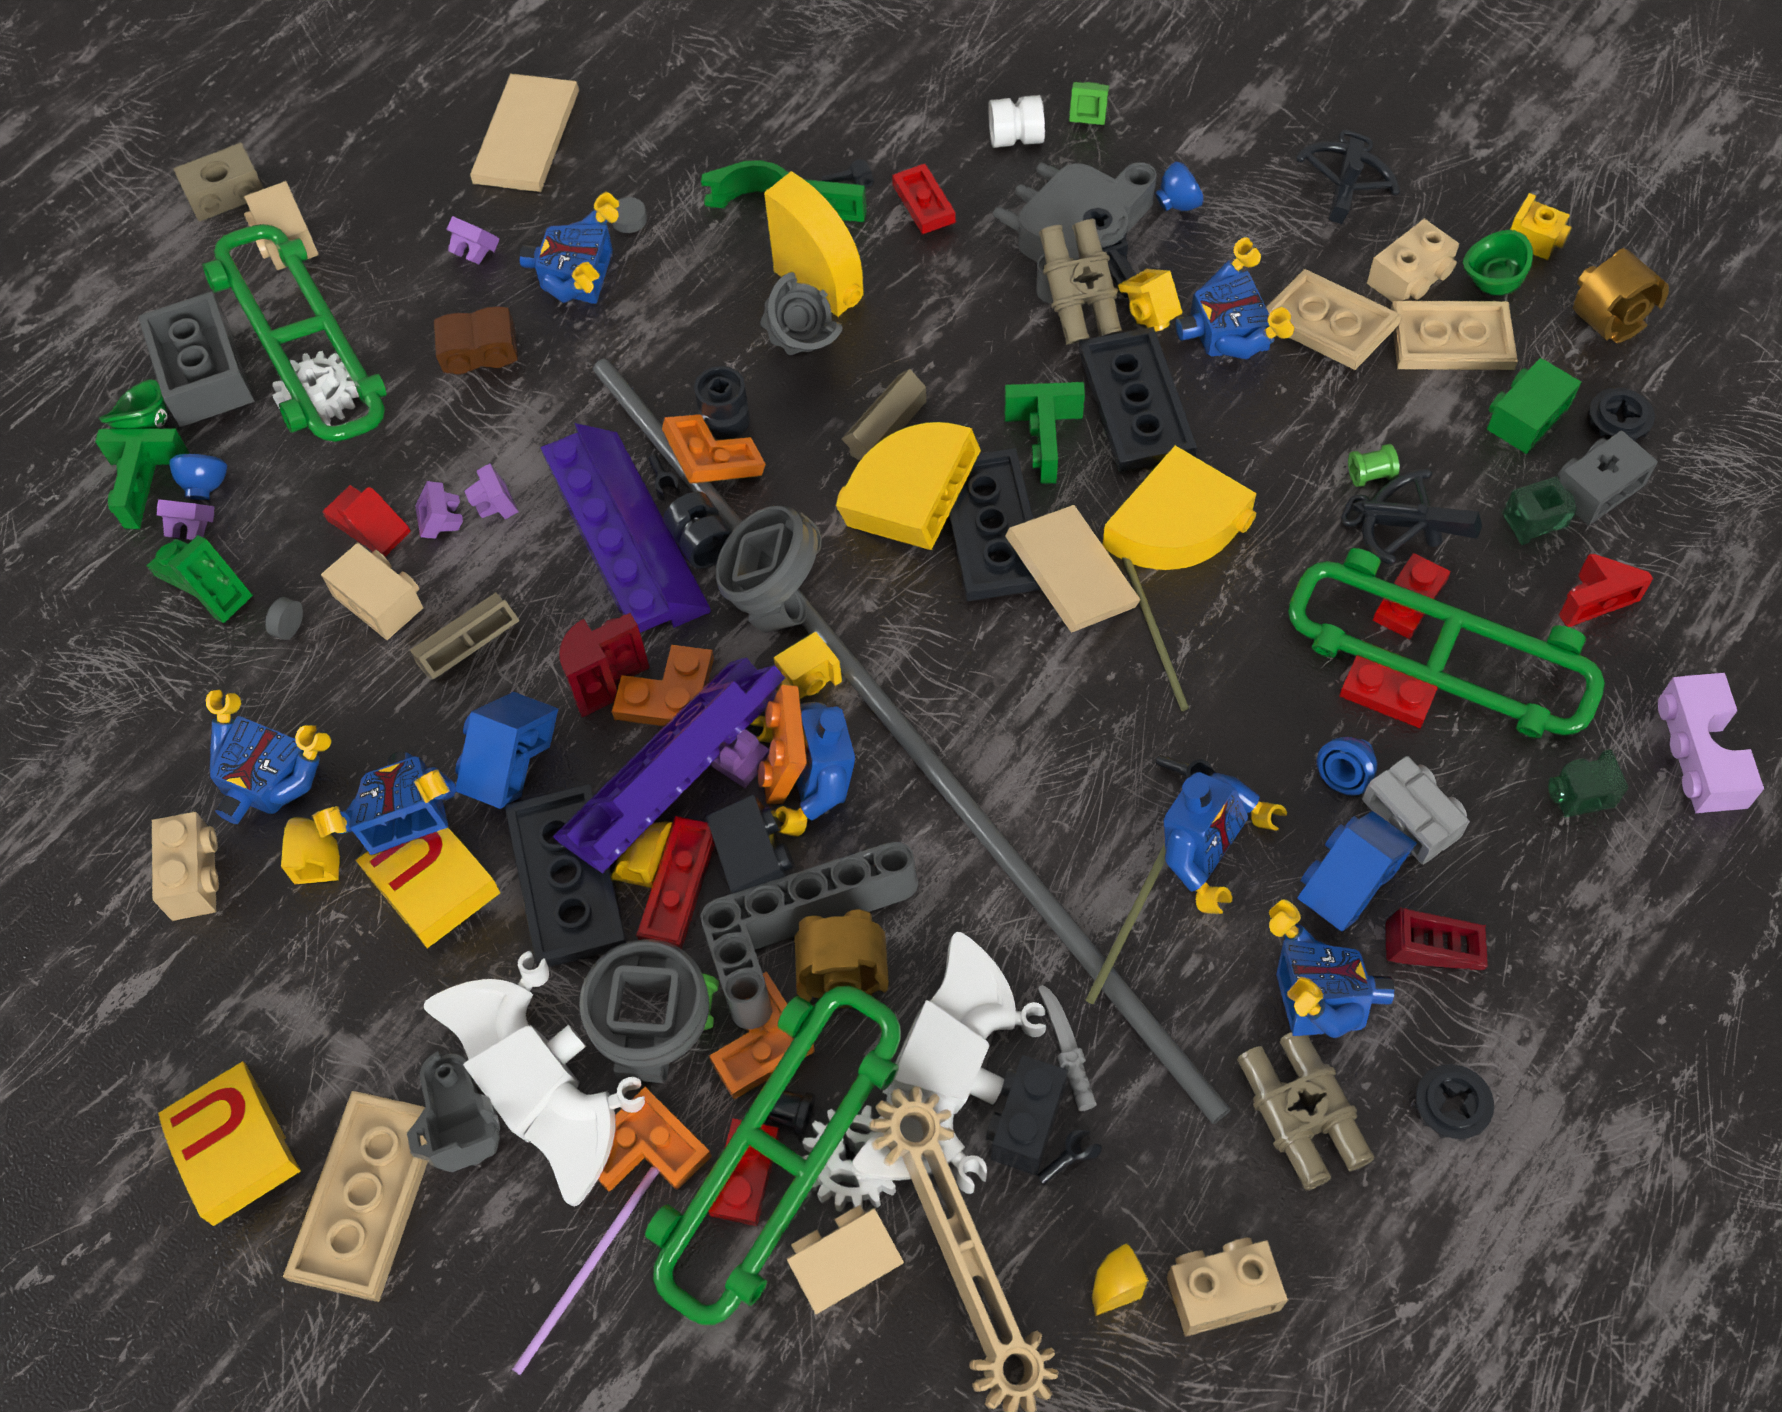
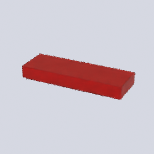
M675 816L637 932L638 940H661L681 949L683 948L715 845L707 822Z

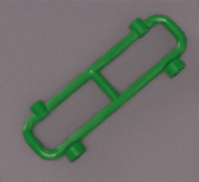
M267 224L249 226L224 235L216 243L214 249L216 260L203 263V271L213 293L231 287L292 399L279 403L282 418L290 433L302 430L308 426L315 436L325 441L337 442L359 436L376 428L383 420L385 412L381 397L387 395L384 383L379 374L368 377L302 262L308 260V256L301 239L297 238L290 241L281 229ZM266 239L272 241L277 247L282 263L285 267L288 266L316 316L272 330L234 263L230 251L235 247L257 240ZM324 330L352 378L361 401L368 406L369 412L364 417L338 426L325 424L280 344Z
M1359 548L1350 549L1344 564L1331 561L1316 563L1306 569L1296 586L1288 609L1290 621L1298 632L1314 640L1311 648L1316 653L1334 658L1339 649L1437 686L1438 689L1519 720L1516 730L1526 736L1541 738L1544 730L1564 736L1582 731L1594 718L1603 696L1605 682L1602 671L1595 662L1580 655L1586 641L1585 635L1567 626L1556 625L1552 627L1546 642L1375 577L1381 560L1369 551ZM1322 578H1332L1445 621L1427 665L1347 635L1342 629L1334 625L1319 624L1310 620L1305 610L1316 583ZM1460 629H1466L1581 674L1586 680V689L1576 713L1570 718H1561L1552 715L1548 709L1540 705L1524 704L1443 672Z
M839 986L825 992L816 1002L815 1006L800 996L794 997L787 1004L780 1015L778 1029L794 1039L685 1213L682 1214L671 1205L666 1204L657 1211L648 1224L645 1237L661 1248L653 1271V1281L657 1292L667 1304L689 1320L700 1325H716L727 1320L738 1308L741 1301L751 1306L759 1299L767 1284V1280L761 1277L759 1272L874 1086L884 1091L895 1079L899 1066L892 1062L891 1059L900 1042L899 1022L892 1010L863 990L852 986ZM841 1005H849L874 1020L880 1026L881 1038L876 1048L870 1051L862 1061L858 1070V1077L807 1159H804L760 1128L832 1013ZM751 1146L794 1175L795 1178L743 1262L728 1277L725 1291L720 1299L712 1305H705L675 1283L673 1269L746 1150Z

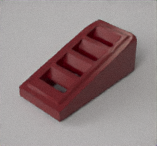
M1401 907L1386 921L1387 961L1410 965L1485 970L1488 967L1486 926L1483 924ZM1424 933H1428V945H1424ZM1443 935H1447L1448 949L1443 948ZM1461 936L1467 937V953L1461 952Z

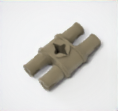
M1095 219L1080 221L1072 225L1080 257L1078 260L1069 258L1062 225L1050 226L1039 231L1046 260L1043 274L1047 275L1053 299L1051 307L1055 312H1059L1066 345L1089 339L1082 305L1085 303L1088 306H1092L1099 337L1122 332L1114 300L1117 298L1118 290L1114 289L1108 265L1110 257L1106 252L1102 251Z
M1290 1032L1280 1039V1044L1298 1075L1295 1081L1289 1084L1281 1083L1262 1046L1244 1052L1238 1057L1237 1061L1256 1095L1253 1098V1106L1255 1110H1260L1275 1139L1273 1143L1275 1149H1279L1280 1153L1286 1152L1305 1191L1324 1184L1331 1178L1311 1140L1314 1135L1321 1132L1323 1134L1329 1133L1348 1171H1354L1367 1165L1375 1157L1354 1121L1357 1118V1109L1355 1106H1350L1334 1077L1336 1074L1334 1067H1330L1329 1064H1323L1308 1035L1292 1036ZM1299 1100L1304 1106H1315L1311 1116L1306 1110H1295Z

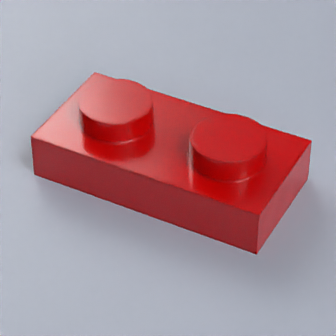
M926 164L892 175L894 189L922 234L955 223V211Z
M1413 553L1394 584L1436 599L1447 582L1451 571ZM1384 598L1376 610L1372 621L1411 639L1426 614Z
M1357 655L1339 697L1421 729L1438 687Z
M732 1119L725 1147L742 1120ZM767 1125L761 1126L760 1129L776 1140H779V1128ZM749 1146L708 1211L709 1215L715 1218L757 1226L773 1161Z

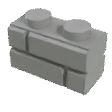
M1406 756L1388 771L1386 770L1368 784L1362 798L1363 802L1372 811L1417 842L1411 853L1423 865L1437 856L1442 850L1444 851L1458 841L1470 822L1461 802L1452 796L1447 797L1436 786V780L1432 772L1424 765L1419 764L1417 766L1409 756Z

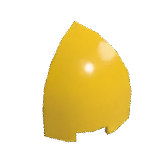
M302 817L289 819L284 830L281 867L292 882L296 885L339 880L340 855L338 843L333 835L330 833L324 837H319L313 820Z
M672 822L652 823L618 857L612 873L613 880L652 888L673 825Z
M1127 1243L1108 1254L1097 1270L1092 1292L1095 1316L1142 1298L1148 1280L1140 1262Z

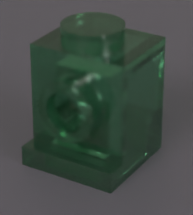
M1556 476L1512 490L1502 514L1521 545H1525L1530 542L1531 538L1568 527L1577 507L1571 492L1565 490Z
M1612 749L1604 750L1596 761L1589 762L1588 759H1578L1566 764L1560 775L1551 777L1548 783L1551 798L1555 803H1559L1565 818L1614 808L1629 788Z

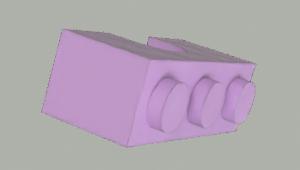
M1725 673L1673 677L1662 695L1659 696L1658 711L1660 717L1667 722L1671 734L1670 749L1674 758L1679 759L1683 772V790L1685 795L1691 798L1695 813L1748 809L1764 790L1751 749L1737 751L1725 749L1716 744L1709 732L1723 731L1738 711Z

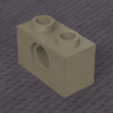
M242 143L173 168L199 222L247 203L244 196L263 190L258 175Z

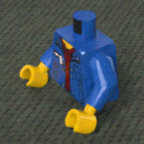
M605 192L596 199L594 204L595 210L582 221L567 226H550L547 228L541 247L523 245L521 247V267L536 269L541 288L562 303L577 299L597 304L613 252L606 224L607 221L609 223L617 221L619 213L616 208L619 207V201L609 192Z
M1249 238L1238 240L1234 246V254L1237 258L1234 261L1228 260L1213 277L1193 294L1190 315L1177 318L1175 321L1179 340L1183 341L1199 337L1206 353L1210 356L1226 355L1248 359L1259 351L1269 350L1270 344L1274 342L1276 335L1279 338L1286 339L1292 336L1294 332V325L1290 321L1291 315L1284 307H1279L1269 314L1249 272L1241 271L1244 266L1249 268L1256 266L1261 258L1257 248L1251 250L1253 243Z
M213 690L206 697L207 709L211 713L217 714V718L212 720L210 778L225 795L215 812L226 821L238 825L250 806L268 814H274L283 805L306 794L311 789L319 765L320 757L317 755V752L325 751L331 745L330 736L327 733H317L314 737L317 730L316 726L305 725L298 729L294 739L241 716H237L234 721L230 717L231 714L239 710L241 706L240 697L235 693H227L225 698L226 704L223 707L222 691Z
M819 702L800 704L807 763L796 781L801 799V808L794 810L782 806L775 811L779 821L784 823L781 830L777 831L779 833L800 836L805 831L807 819L814 820L835 805L844 803L846 800L855 764V754L843 710L840 707H827ZM758 716L751 725L761 726L764 729L762 734L756 738L760 742L771 743L773 740L772 728L766 726L765 716Z
M395 752L388 758V766L368 772L361 778L358 794L346 811L340 812L339 807L335 806L318 811L312 817L319 837H324L333 832L339 834L353 832L367 851L373 855L448 828L443 800L451 799L454 796L456 786L438 768H428L420 757L412 756L406 752Z
M1200 772L1194 773L1192 777L1183 783L1181 793L1164 818L1166 863L1191 892H1197V908L1201 912L1210 914H1223L1217 902H1232V894L1228 888L1209 886L1206 881L1247 821V813L1251 812V819L1256 827L1274 831L1279 830V828L1271 822L1272 813L1287 816L1284 806L1260 802L1259 795L1240 780L1220 773H1214L1210 776Z
M1285 899L1280 900L1269 910L1270 918H1272L1269 921L1270 931L1279 937L1285 934L1276 975L1292 1036L1327 1034L1329 1037L1338 1038L1350 1031L1361 1030L1366 1026L1371 1004H1392L1394 999V982L1392 977L1368 975L1360 952L1350 948L1329 946L1315 940L1302 925L1297 924L1301 919L1300 913L1291 902Z

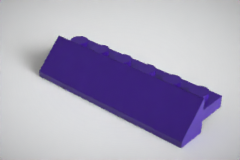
M574 423L577 433L540 447L543 457L558 485L560 494L619 612L623 616L631 613L640 633L669 620L673 628L711 612L710 606L676 542L664 525L659 510L617 432Z
M747 657L729 662L553 837L561 845L603 874L716 760L725 746L728 747L737 738V735L746 729L766 709L768 702H773L777 694L775 688L785 679L784 675L775 665L757 670Z

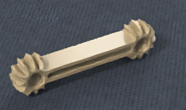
M915 1086L911 1089L908 1100L900 1089H896L891 1093L892 1104L882 1100L876 1106V1110L884 1119H873L869 1123V1129L874 1132L884 1133V1136L872 1142V1147L874 1150H880L888 1146L891 1151L884 1159V1164L887 1166H891L899 1156L903 1158L985 1352V1360L970 1361V1369L984 1371L985 1377L976 1380L972 1385L973 1389L978 1392L991 1388L985 1405L990 1409L996 1408L1003 1400L1004 1412H1017L1019 1403L1025 1412H1035L1036 1401L1034 1395L1043 1400H1048L1052 1395L1049 1388L1042 1383V1380L1057 1379L1058 1371L1055 1369H1044L1043 1362L1051 1359L1055 1353L1052 1348L1036 1350L1042 1339V1334L1038 1331L1030 1333L1025 1340L1021 1336L938 1140H951L954 1137V1130L940 1126V1123L945 1122L952 1116L950 1110H942L936 1114L933 1108L939 1102V1096L932 1094L923 1103L921 1102L922 1091L920 1087ZM903 1118H913L921 1124L923 1137L920 1142H910L903 1137L900 1130V1123ZM921 1156H924L929 1163L951 1215L950 1219H947ZM977 1276L1002 1335L1001 1343L996 1336L972 1279ZM1011 1354L1020 1358L1024 1365V1376L1016 1385L1009 1383L1003 1374V1364Z

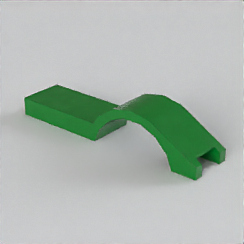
M757 160L743 161L703 173L701 185L711 187V193L707 194L704 200L705 207L725 208L731 200L742 194L766 192L789 172L777 164ZM805 180L830 203L842 220L865 221L867 212L865 185Z

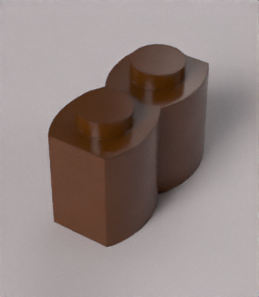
M487 307L477 310L472 314L452 313L434 320L436 357L443 373L464 374L480 366L501 368L518 360L515 324L508 307Z

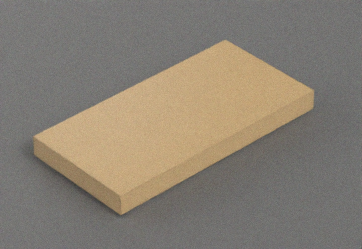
M510 74L470 176L473 184L541 192L579 92L577 81Z
M356 1091L351 1092L283 1278L295 1283L376 1302L380 1301L428 1163L427 1160L413 1157L410 1153L407 1132L425 1109L424 1106ZM421 1135V1136H420L421 1144H422V1145L427 1144V1141H426L425 1138Z

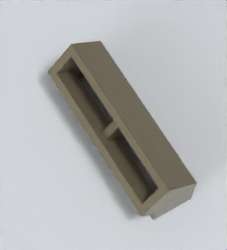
M911 369L899 374L844 435L842 440L850 448V455L861 461L866 453L887 436L902 430L926 403V386Z
M495 592L410 649V652L416 664L430 680H434L520 620L506 600H502Z

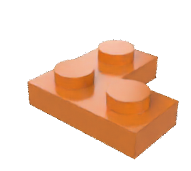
M701 414L664 418L662 431L689 483L763 475L766 464L751 437L715 441Z
M671 645L663 680L621 675L612 709L614 720L665 726L708 684L714 661L712 650Z
M781 685L773 702L769 701L766 707V726L772 728L773 740L770 744L766 760L760 762L758 782L760 787H765L767 804H783L807 764L798 686Z
M767 971L763 973L772 1004L770 1019L759 1028L746 1029L747 1034L709 1055L712 1065L734 1100L769 1079L794 1039L778 1029L780 1015L787 1006V1003ZM812 1045L805 1057L815 1052L814 1045Z
M644 1087L631 1099L645 1097V1103L641 1110L629 1113L621 1109L615 1115L613 1145L606 1165L598 1178V1181L608 1192L644 1158L678 1190L712 1157L710 1151Z

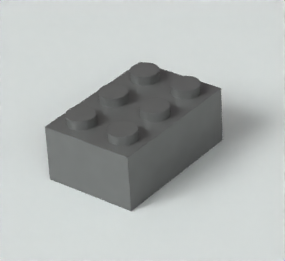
M213 291L138 316L163 399L180 427L255 402L228 321Z

